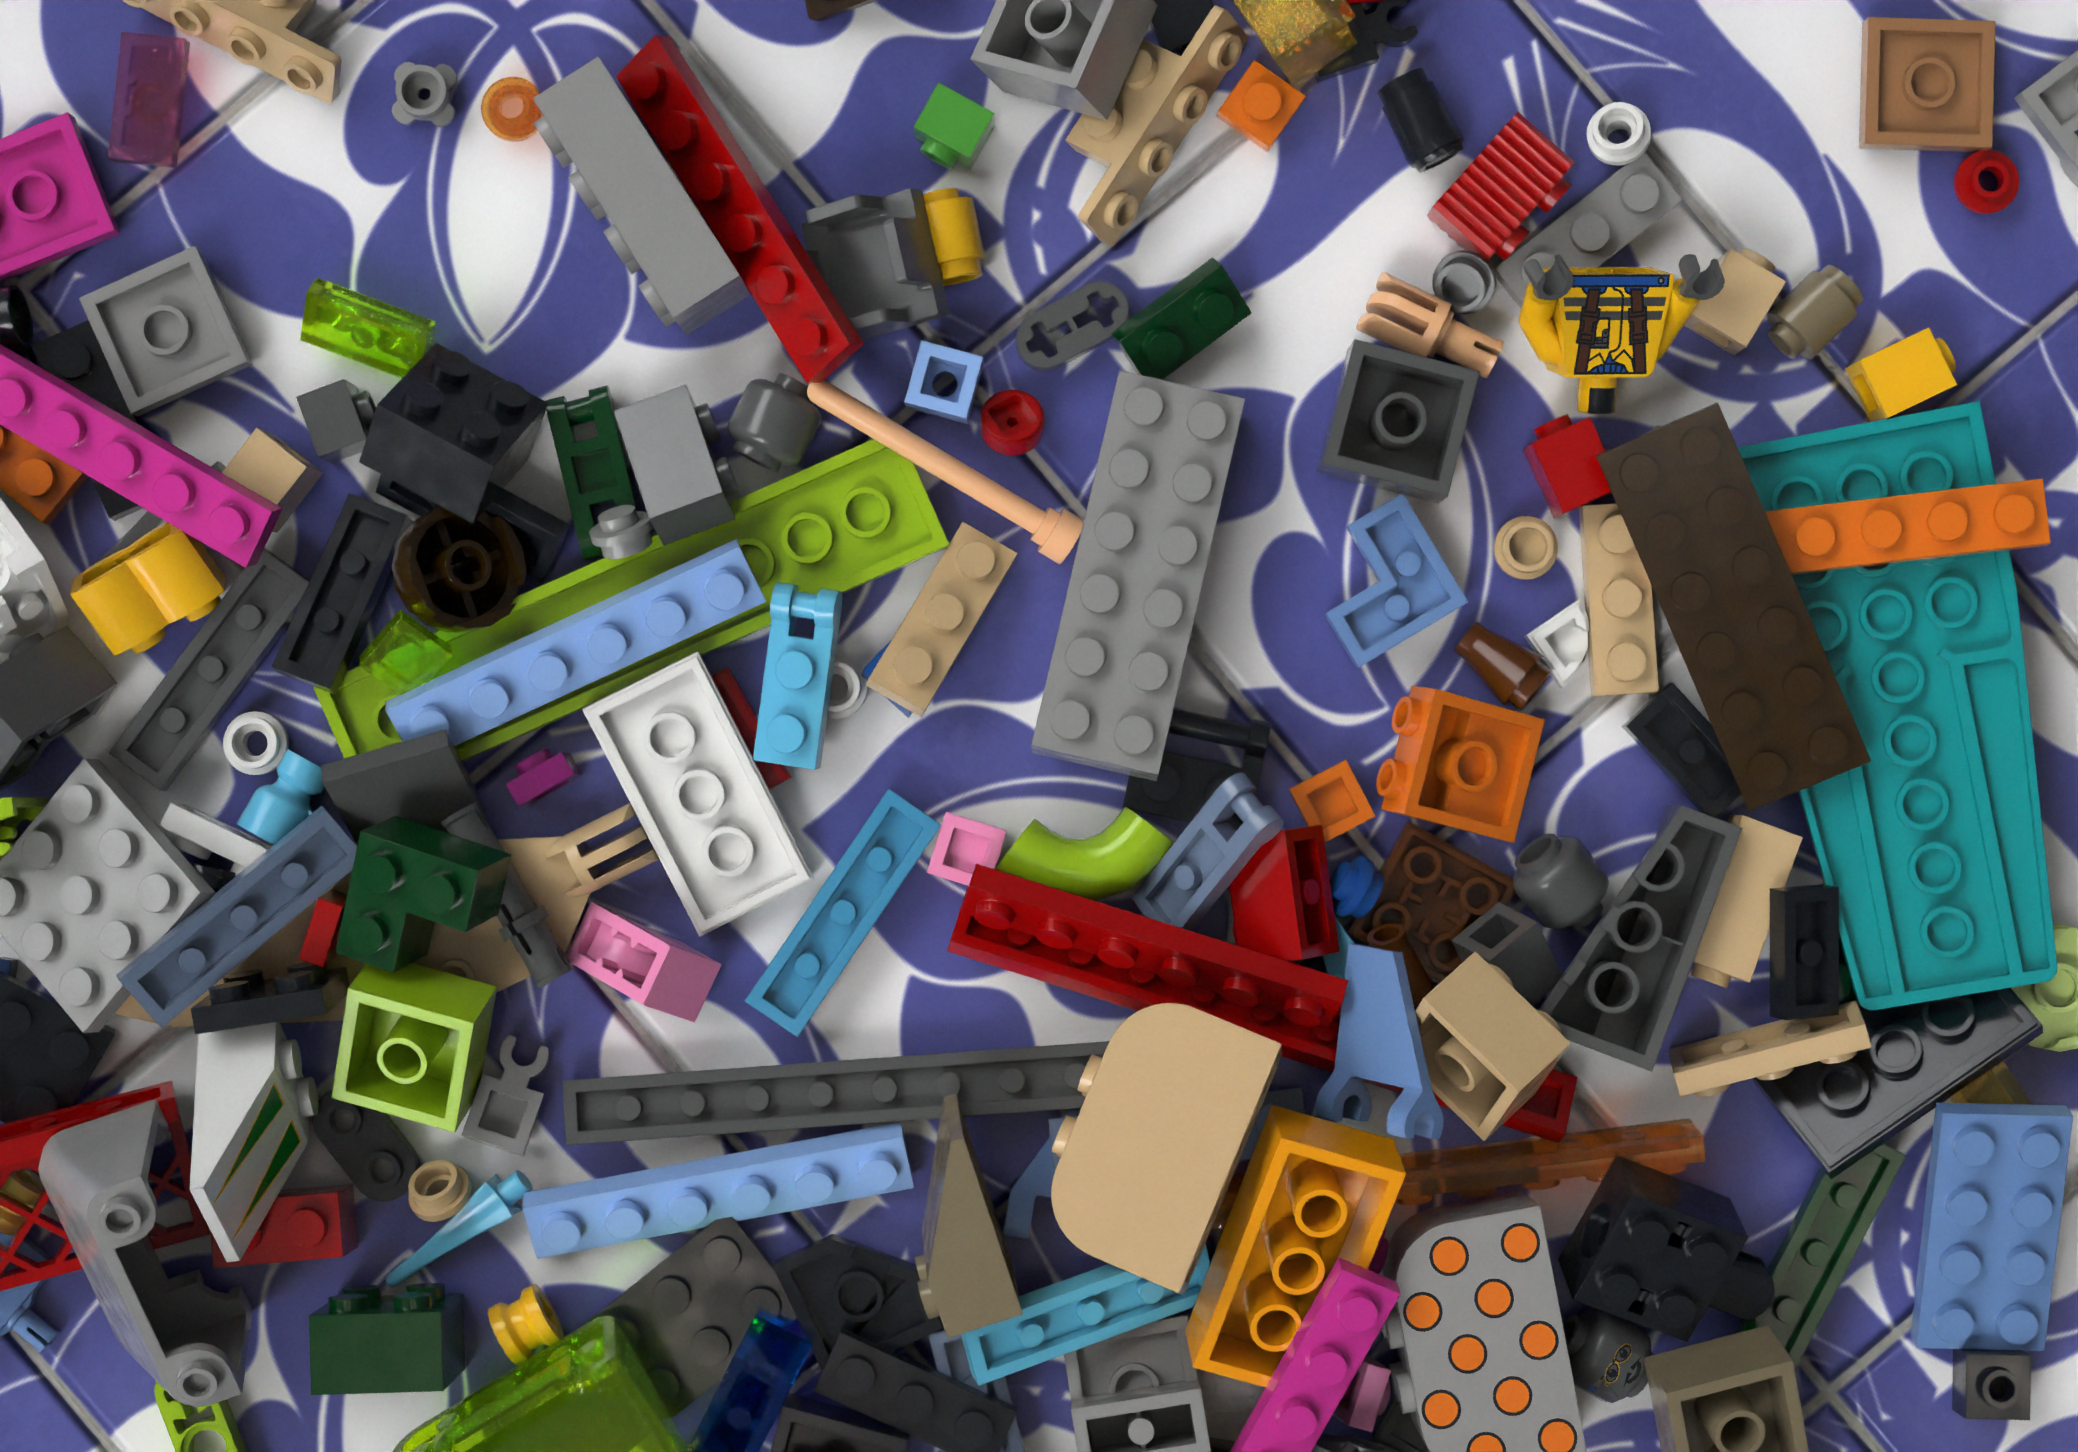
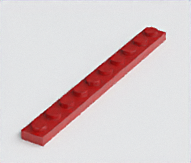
M967 886L950 939L948 952L1136 1011L1161 1003L1188 1005L1281 1043L1282 1057L1330 1072L1334 1071L1341 1007L1329 1028L1321 1025L1313 1027L1301 1026L1287 1020L1283 1013L1261 1006L1240 1007L1227 1002L1219 993L1197 986L1191 988L1176 987L1163 981L1158 974L1136 967L1127 969L1112 967L1102 962L1095 954L1072 947L1069 949L1052 948L1041 943L1036 936L1012 928L1006 930L991 929L977 922L974 916L961 913L969 887ZM1552 1069L1537 1092L1502 1126L1559 1143L1566 1134L1578 1077ZM1363 1079L1365 1083L1400 1094L1403 1091L1402 1087ZM1434 1093L1435 1099H1436L1437 1103L1439 1104V1106L1450 1109V1108Z

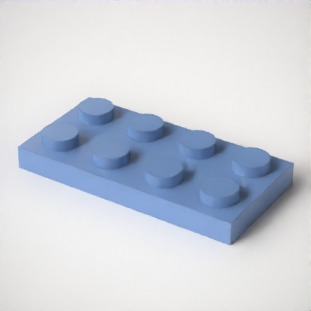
M1936 1103L1910 1335L1916 1348L2045 1350L2073 1115L2066 1105Z

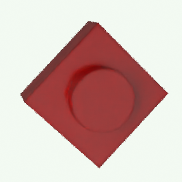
M331 889L318 898L299 960L325 967L337 957L338 954L335 951L347 894Z

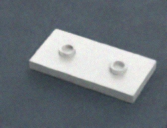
M699 651L582 709L699 937L814 880V876L755 760H753V756Z

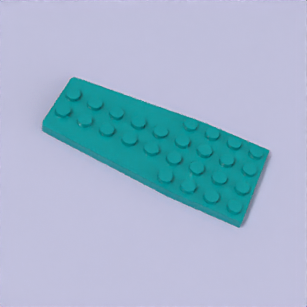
M1980 401L1737 447L1764 511L1996 484ZM2009 550L1792 575L1871 759V762L1798 791L1823 882L1825 885L1839 887V939L1858 1004L1867 1010H1879L2050 981L2055 977L2058 967L2018 596Z

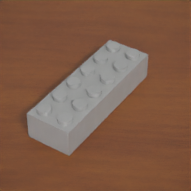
M1119 370L1032 739V753L1157 781L1245 398Z

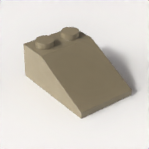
M956 1093L943 1098L921 1230L924 1254L914 1257L920 1281L917 1282L927 1317L930 1320L940 1316L947 1339L1023 1314L1013 1262Z

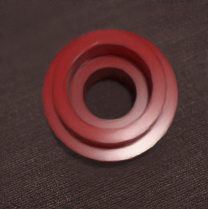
M1994 150L1977 151L1966 157L1957 167L1953 181L1954 191L1960 203L1968 210L1977 214H1993L2006 208L2016 197L2019 189V174L2014 163L2006 155ZM1981 171H1990L1996 176L1998 185L1995 191L1989 192L1980 186L1978 178Z

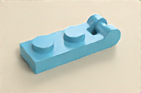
M782 582L775 584L770 603L771 625L753 760L813 770L821 768L842 610L841 591L821 588L818 594L799 592L798 586L795 584ZM796 617L814 620L813 638L794 635Z

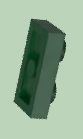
M1212 257L1114 330L1111 335L1137 374L1163 380L1252 312L1223 266Z

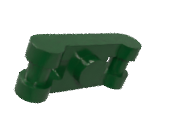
M608 385L590 389L588 397L567 401L565 396L545 401L549 403L546 409L579 547L584 560L603 556L601 548L592 544L589 535L590 530L597 525L592 507L615 502L616 507L633 505L636 511H639L618 423L614 414L615 406ZM595 421L599 437L576 442L574 426Z

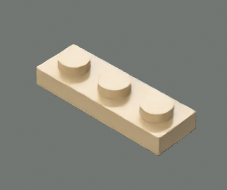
M1617 504L1579 507L1585 611L1589 620L1588 656L1591 697L1659 692L1652 585Z
M962 522L868 678L866 686L922 717L1014 563L1018 553Z
M1855 1000L1840 1004L1839 1015L1779 1020L1668 1049L1680 1097L1689 1094L1705 1097L1727 1090L1732 1083L1755 1077L1760 1080L1778 1079L1791 1073L1794 1067L1817 1061L1825 1064L1841 1063L1853 1058L1857 1051L1871 1048V1043L1865 1022Z

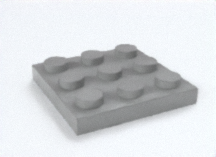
M84 758L14 843V849L0 861V934L83 1033L100 1032L130 996V992L121 984L116 975L216 892L101 760Z

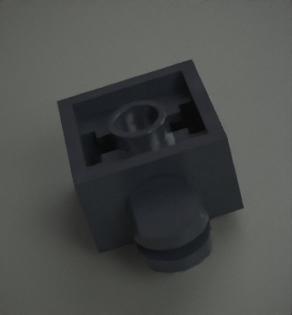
M1618 1155L1614 1158L1558 1258L1574 1301L1688 1342L1708 1307L1741 1319L1752 1320L1767 1310L1772 1304L1775 1295L1774 1282L1764 1261L1756 1255L1741 1250L1748 1239V1235L1729 1197Z

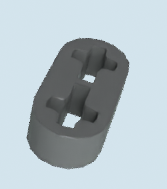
M1096 281L1032 313L1022 321L1017 330L1016 348L1020 359L1026 366L1035 371L1049 372L1113 340L1114 338L1111 333L1128 320L1129 305L1125 294L1119 287L1109 282ZM1098 296L1102 303H1108L1113 300L1117 305V308L1111 313L1112 325L1103 328L1098 320L1092 321L1080 328L1075 323V320L1089 312V299L1091 297ZM1042 325L1047 333H1051L1067 325L1071 333L1055 342L1057 354L1047 358L1042 350L1031 353L1027 348L1034 341L1032 330L1035 327Z

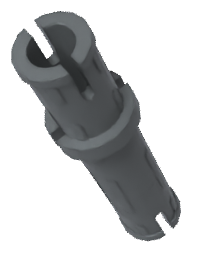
M478 802L466 806L441 821L443 827L450 834L505 852L490 828ZM510 861L499 915H497L503 928L498 931L504 941L511 940L526 964L529 973L536 983L535 985L540 989L571 971L574 967L560 948L545 921V918L549 917L543 905L537 907Z

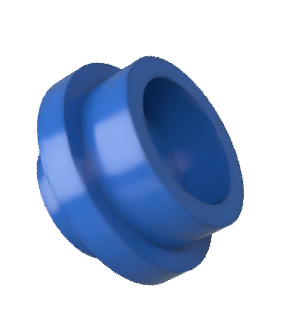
M1359 856L1350 863L1347 861L1342 862L1331 875L1330 886L1334 913L1338 916L1345 917L1350 914L1360 919L1372 909L1378 900L1383 888L1384 877L1381 873L1374 870V863L1364 856Z

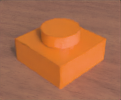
M1254 60L1219 108L1216 116L1268 152L1303 104L1306 96Z
M1343 760L1288 789L1306 826L1322 825L1325 843L1375 817L1347 760Z

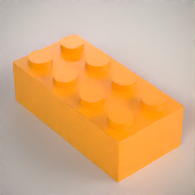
M1271 1105L1185 1329L1193 1368L1266 1388L1338 1257L1365 1269L1369 1268L1406 1175L1393 1139Z

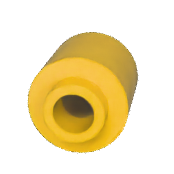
M957 188L940 189L924 194L925 208L943 285L960 284L981 277L983 274L980 262L986 257L973 198L959 197Z

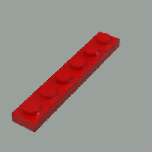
M655 35L616 75V78L807 383H821L864 343L673 39L668 36Z
M979 864L975 865L961 912L974 916L977 922L988 928L996 930L1012 928L1036 936L1046 946L1056 949L1076 948L1097 955L1102 962L1112 967L1122 969L1136 967L1158 974L1163 981L1170 985L1181 988L1197 986L1219 993L1227 1002L1240 1007L1260 1006L1283 1013V1016L1290 1022L1306 1027L1321 1025L1329 1028L1343 1003L1348 980Z

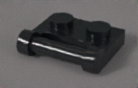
M1174 708L1168 733L1245 749L1241 768L1164 751L1157 781L1129 776L1122 808L1126 807L1133 811L1190 823L1216 789L1232 775L1240 772L1245 773L1257 788L1271 723L1252 719L1251 724H1245ZM1234 813L1228 820V823L1236 832L1243 824V821Z

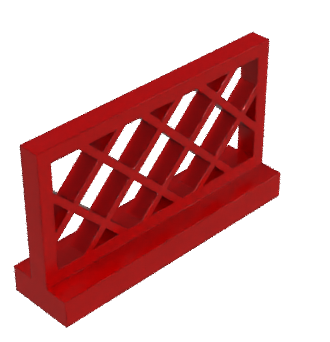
M172 1081L0 1125L1 1190L10 1174L14 1171L30 1168L39 1173L38 1167L43 1147L52 1135L61 1130L156 1099L169 1126L168 1131L171 1133L175 1153L162 1173L152 1168L149 1169L148 1180L155 1183L151 1190L156 1200L164 1188L187 1200L193 1221L168 1228L154 1222L153 1228L147 1235L154 1250L210 1235V1229L189 1190L191 1155ZM178 1166L184 1186L170 1179ZM45 1188L32 1208L0 1192V1205L25 1218L9 1245L5 1246L0 1243V1291L83 1269L76 1253L69 1254L73 1247L62 1224L41 1213L49 1200ZM34 1223L66 1239L54 1258L36 1262L16 1251ZM9 1262L19 1266V1268L4 1271Z

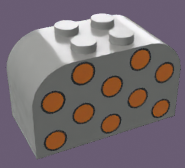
M1518 1191L1433 1207L1408 1218L1398 1227L1388 1243V1254L1383 1267V1276L1397 1282L1401 1295L1382 1326L1381 1332L1383 1338L1388 1339L1390 1349L1396 1348L1399 1362L1388 1364V1368L1391 1370L1390 1381L1395 1402L1400 1403L1403 1414H1410L1417 1432L1429 1451L1587 1452L1540 1205L1524 1192Z

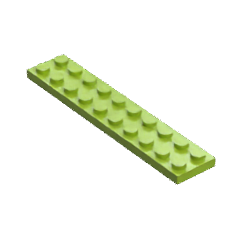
M872 439L730 502L736 518L733 521L667 545H663L657 534L652 537V544L637 554L618 559H600L517 596L512 604L516 603L510 614L489 627L457 633L440 630L345 673L336 695L314 686L313 688L344 758L403 742L385 711V701L730 541L738 540L763 591L766 602L456 745L455 748L462 762L580 711L584 707L696 651H699L700 655L704 656L770 627V603L772 592L777 582L795 584L798 586L799 592L818 594L819 590L823 588L841 591L844 594L944 550L949 546V542L914 463Z

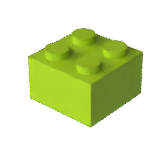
M411 963L394 973L365 964L347 991L331 1098L455 1133L473 1104L482 1078L497 986Z

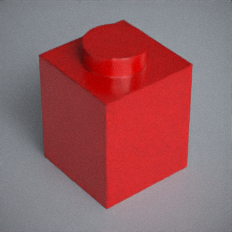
M1566 414L1533 430L1537 441L1524 448L1523 452L1554 519L1612 493L1596 457V454L1605 451V448L1590 417L1573 424L1569 415Z

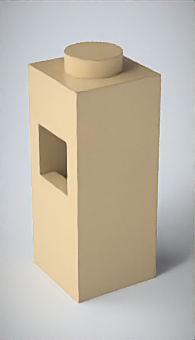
M1729 815L1727 822L1741 827L1742 831L1693 960L1694 967L1691 973L1693 977L1723 988H1728L1731 978L1750 983L1770 929L1769 888L1785 887L1803 839L1801 836L1744 815Z

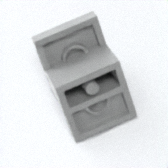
M1187 1313L1168 1316L1064 1354L1078 1452H1211L1201 1387L1198 1381L1197 1370L1192 1367L1185 1332L1188 1324Z

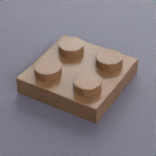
M1868 17L1862 22L1859 148L1954 152L1990 150L1993 141L1996 21Z

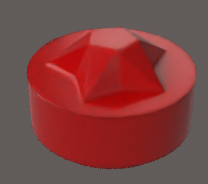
M1003 390L992 395L985 402L981 410L980 432L984 442L992 450L1003 455L1017 456L1031 451L1039 444L1044 430V411L1035 397L1020 390Z

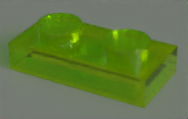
M317 277L306 293L300 340L403 378L431 349L436 322Z

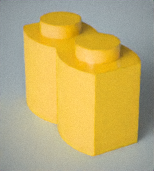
M166 522L148 532L127 548L102 559L72 580L70 595L114 656L129 649L138 654L160 642L167 633L164 627L169 623L185 616L190 622L196 621L212 612L221 601L219 595L225 591L226 576L201 541Z

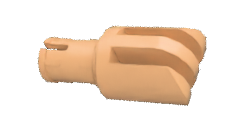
M1386 272L1381 273L1376 283V289L1379 292L1371 294L1366 304V311L1369 314H1364L1360 317L1356 325L1358 331L1403 352L1433 358L1436 353L1465 368L1480 371V377L1485 379L1488 377L1498 358L1497 354L1501 352L1504 341L1496 340L1452 319L1455 312L1450 310L1451 303Z

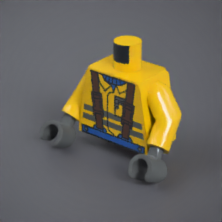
M1560 254L1554 257L1555 262L1552 267H1541L1537 259H1531L1524 265V270L1530 283L1525 292L1518 323L1536 357L1545 363L1547 370L1564 377L1579 378L1577 411L1592 414H1610L1616 410L1617 379L1651 376L1656 361L1662 359L1699 302L1719 294L1724 287L1725 280L1718 259H1712L1708 268L1700 272L1697 257L1692 254L1684 255L1680 259L1678 266L1682 279H1678L1675 282L1674 274L1652 267H1568Z

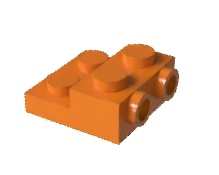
M1411 686L1409 697L1404 696L1398 701L1392 715L1393 731L1399 734L1394 758L1385 760L1377 775V792L1379 795L1384 796L1381 810L1514 843L1545 719L1439 689Z

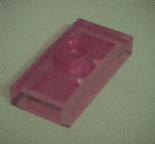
M121 32L108 158L113 162L177 168L190 42L185 38Z

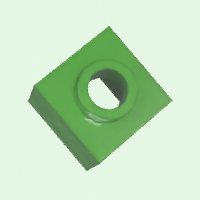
M938 82L913 126L915 139L923 143L919 151L930 160L945 168L953 169L957 162L971 170L995 127V114Z

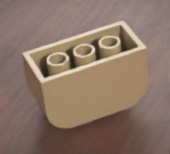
M1178 1003L1152 1005L1129 1016L1111 1037L1103 1058L1094 1054L1091 1055L1077 1091L1082 1092V1096L1086 1097L1077 1119L1066 1115L1052 1147V1152L1056 1153V1156L1061 1157L1052 1181V1207L1059 1227L1070 1242L1083 1252L1103 1262L1184 1296L1283 1056L1282 1044L1194 1007Z

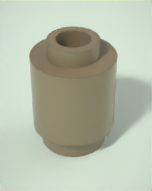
M1827 265L1820 272L1812 271L1767 314V319L1772 327L1768 331V336L1772 343L1789 358L1795 359L1798 355H1801L1804 358L1813 359L1857 316L1856 307L1863 302V295L1857 285L1835 266Z

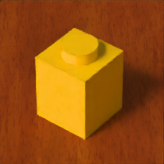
M1929 327L1845 368L1870 422L1887 419L1957 385L1952 375L1956 371L1954 357L1945 341L1940 337L1935 339Z

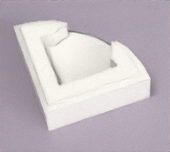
M1576 600L1524 636L1534 652L1544 656L1541 662L1552 670L1551 677L1559 688L1566 686L1578 674L1588 649L1589 620L1580 600Z

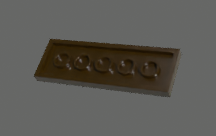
M1716 402L1596 454L1748 810H1754L1871 762L1719 404Z

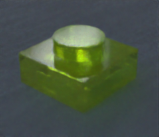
M400 609L359 656L360 667L402 695L430 682L451 658L452 649L451 645Z

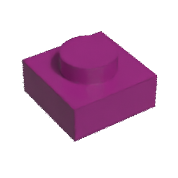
M545 748L517 764L515 768L520 776L508 782L506 786L518 807H528L583 774L570 753L560 752L553 756L549 748Z

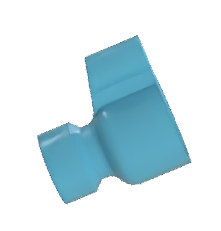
M289 749L286 750L276 767L278 774L276 782L271 785L260 786L256 789L236 823L273 845L314 812L309 805L310 799L314 795L321 794L325 788L322 782L321 767Z

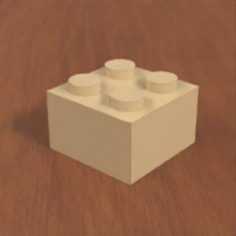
M1476 951L1422 999L1415 1011L1433 1092L1483 1141L1487 1140L1537 1092L1571 1044L1562 1035L1558 1024L1550 1015L1544 1011L1536 1010L1514 989L1512 981L1502 969L1493 964H1488Z

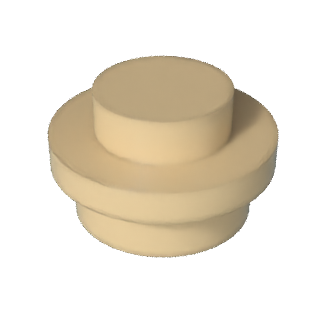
M1520 516L1508 521L1499 529L1495 536L1493 552L1498 566L1507 575L1519 580H1531L1542 576L1553 566L1558 553V542L1554 531L1546 522L1532 516Z

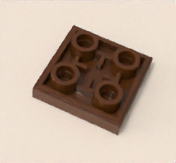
M1406 821L1379 870V873L1384 877V883L1378 900L1364 917L1360 919L1354 917L1346 932L1369 945L1367 936L1374 928L1389 923L1402 925L1405 928L1408 941L1429 978L1439 984L1462 963L1451 940L1498 902L1508 906L1515 894V889L1512 885L1513 879Z

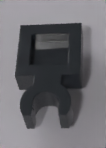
M1407 0L1381 1L1376 11L1365 15L1361 3L1335 5L1299 17L1297 24L1317 83L1377 63L1379 55L1375 44L1383 43L1386 46L1396 48L1411 43L1418 33L1416 26L1407 27L1404 30H1395L1387 22V15L1393 11L1405 8Z

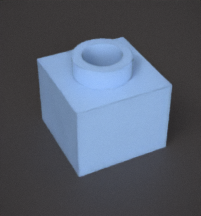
M921 340L904 401L906 408L968 424L984 365L983 357ZM941 375H950L957 381L956 391L948 397L939 396L933 390L934 381Z

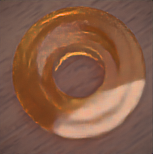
M506 77L496 81L487 89L482 99L481 114L485 125L495 136L506 141L517 142L530 138L538 131L533 122L543 116L532 99L540 94V91L534 84L520 77ZM510 98H519L523 101V110L515 118H506L502 115V105Z

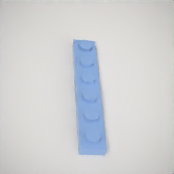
M735 539L385 701V711L402 741L446 729L454 746L758 606L766 602L738 540Z
M897 1122L523 1193L522 1209L536 1257L539 1259L704 1228L717 1219L733 1217L736 1221L912 1189L914 1188V1182L902 1123Z

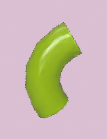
M1126 807L1100 834L1085 839L1065 838L1048 829L1037 819H1034L1015 841L996 869L1097 901L1135 887L1153 871L1173 843L1155 827Z

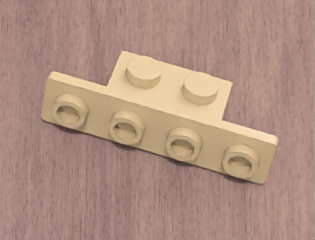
M122 0L130 6L142 8L162 18L189 36H197L230 53L243 64L253 65L287 82L300 93L310 94L328 104H331L338 95L342 61L340 56L294 33L315 6L316 0Z
M1217 5L1214 6L1181 56L1143 39L1108 120L1082 114L1065 139L1076 152L1108 167L1078 215L1079 220L1101 242L1111 247L1114 246L1123 231L1131 226L1137 216L1140 205L1157 179L1169 168L1173 154L1192 125L1203 116L1209 99L1227 71L1231 70L1238 62L1248 36L1228 10Z

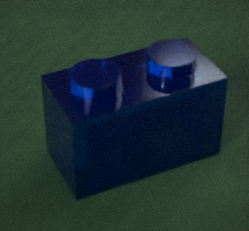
M755 1315L686 1452H759L813 1343Z

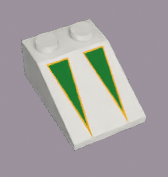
M280 1022L198 1034L189 1190L227 1263L241 1260L308 1144L309 1116L318 1114L319 1102L315 1081L312 1077L304 1078L298 1043L295 1039L287 1040Z

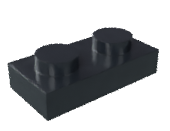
M1674 683L1667 684L1622 726L1701 813L1716 818L1741 795L1711 723Z
M1819 884L1769 888L1770 1017L1794 1020L1839 1015V887Z

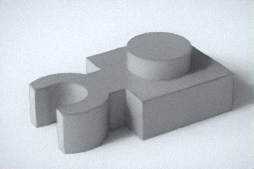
M508 1035L501 1045L499 1054L504 1069L502 1078L498 1079L486 1074L482 1075L462 1136L524 1157L545 1097L544 1093L529 1089L528 1087L532 1079L537 1078L545 1071L549 1062L548 1047L541 1045L537 1052V1057L532 1064L528 1066L518 1065L512 1058L517 1038Z

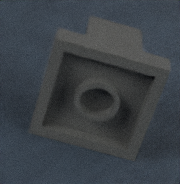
M910 188L884 197L858 194L805 211L807 222L802 223V229L807 247L806 252L862 341L950 315L922 190Z

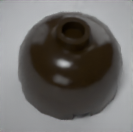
M441 506L432 509L408 525L396 543L392 562L395 588L406 609L426 626L454 633L483 629L509 615L516 603L512 604V602L516 598L518 586L524 585L527 571L523 547L510 524L502 517H492L484 511L474 523H471Z

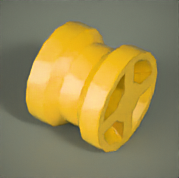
M532 1284L523 1289L520 1298L511 1304L499 1302L488 1308V1317L493 1332L505 1354L515 1365L530 1359L533 1349L541 1345L551 1347L564 1340V1333L558 1316L547 1296L537 1284Z

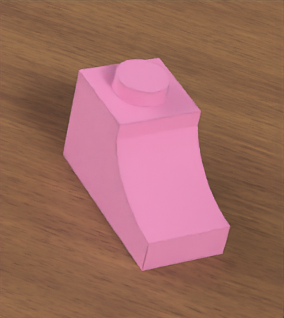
M592 901L566 954L570 963L640 1004L694 1023L722 965L683 942L656 932L608 907Z

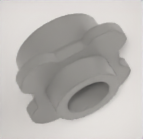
M404 62L396 68L394 79L396 81L395 93L398 101L392 106V114L399 123L411 125L416 120L432 121L437 127H445L454 120L455 109L450 105L451 89L457 84L458 78L455 71L449 65L439 64L433 68L427 65H415L412 62ZM423 89L430 91V97L427 100L419 98V93Z

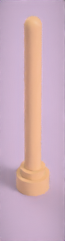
M824 380L821 383L809 384L807 396L812 403L1032 533L1030 540L1039 545L1037 552L1060 565L1072 550L1083 527L1084 520L1065 508H1062L1060 512L1051 507L1043 511Z

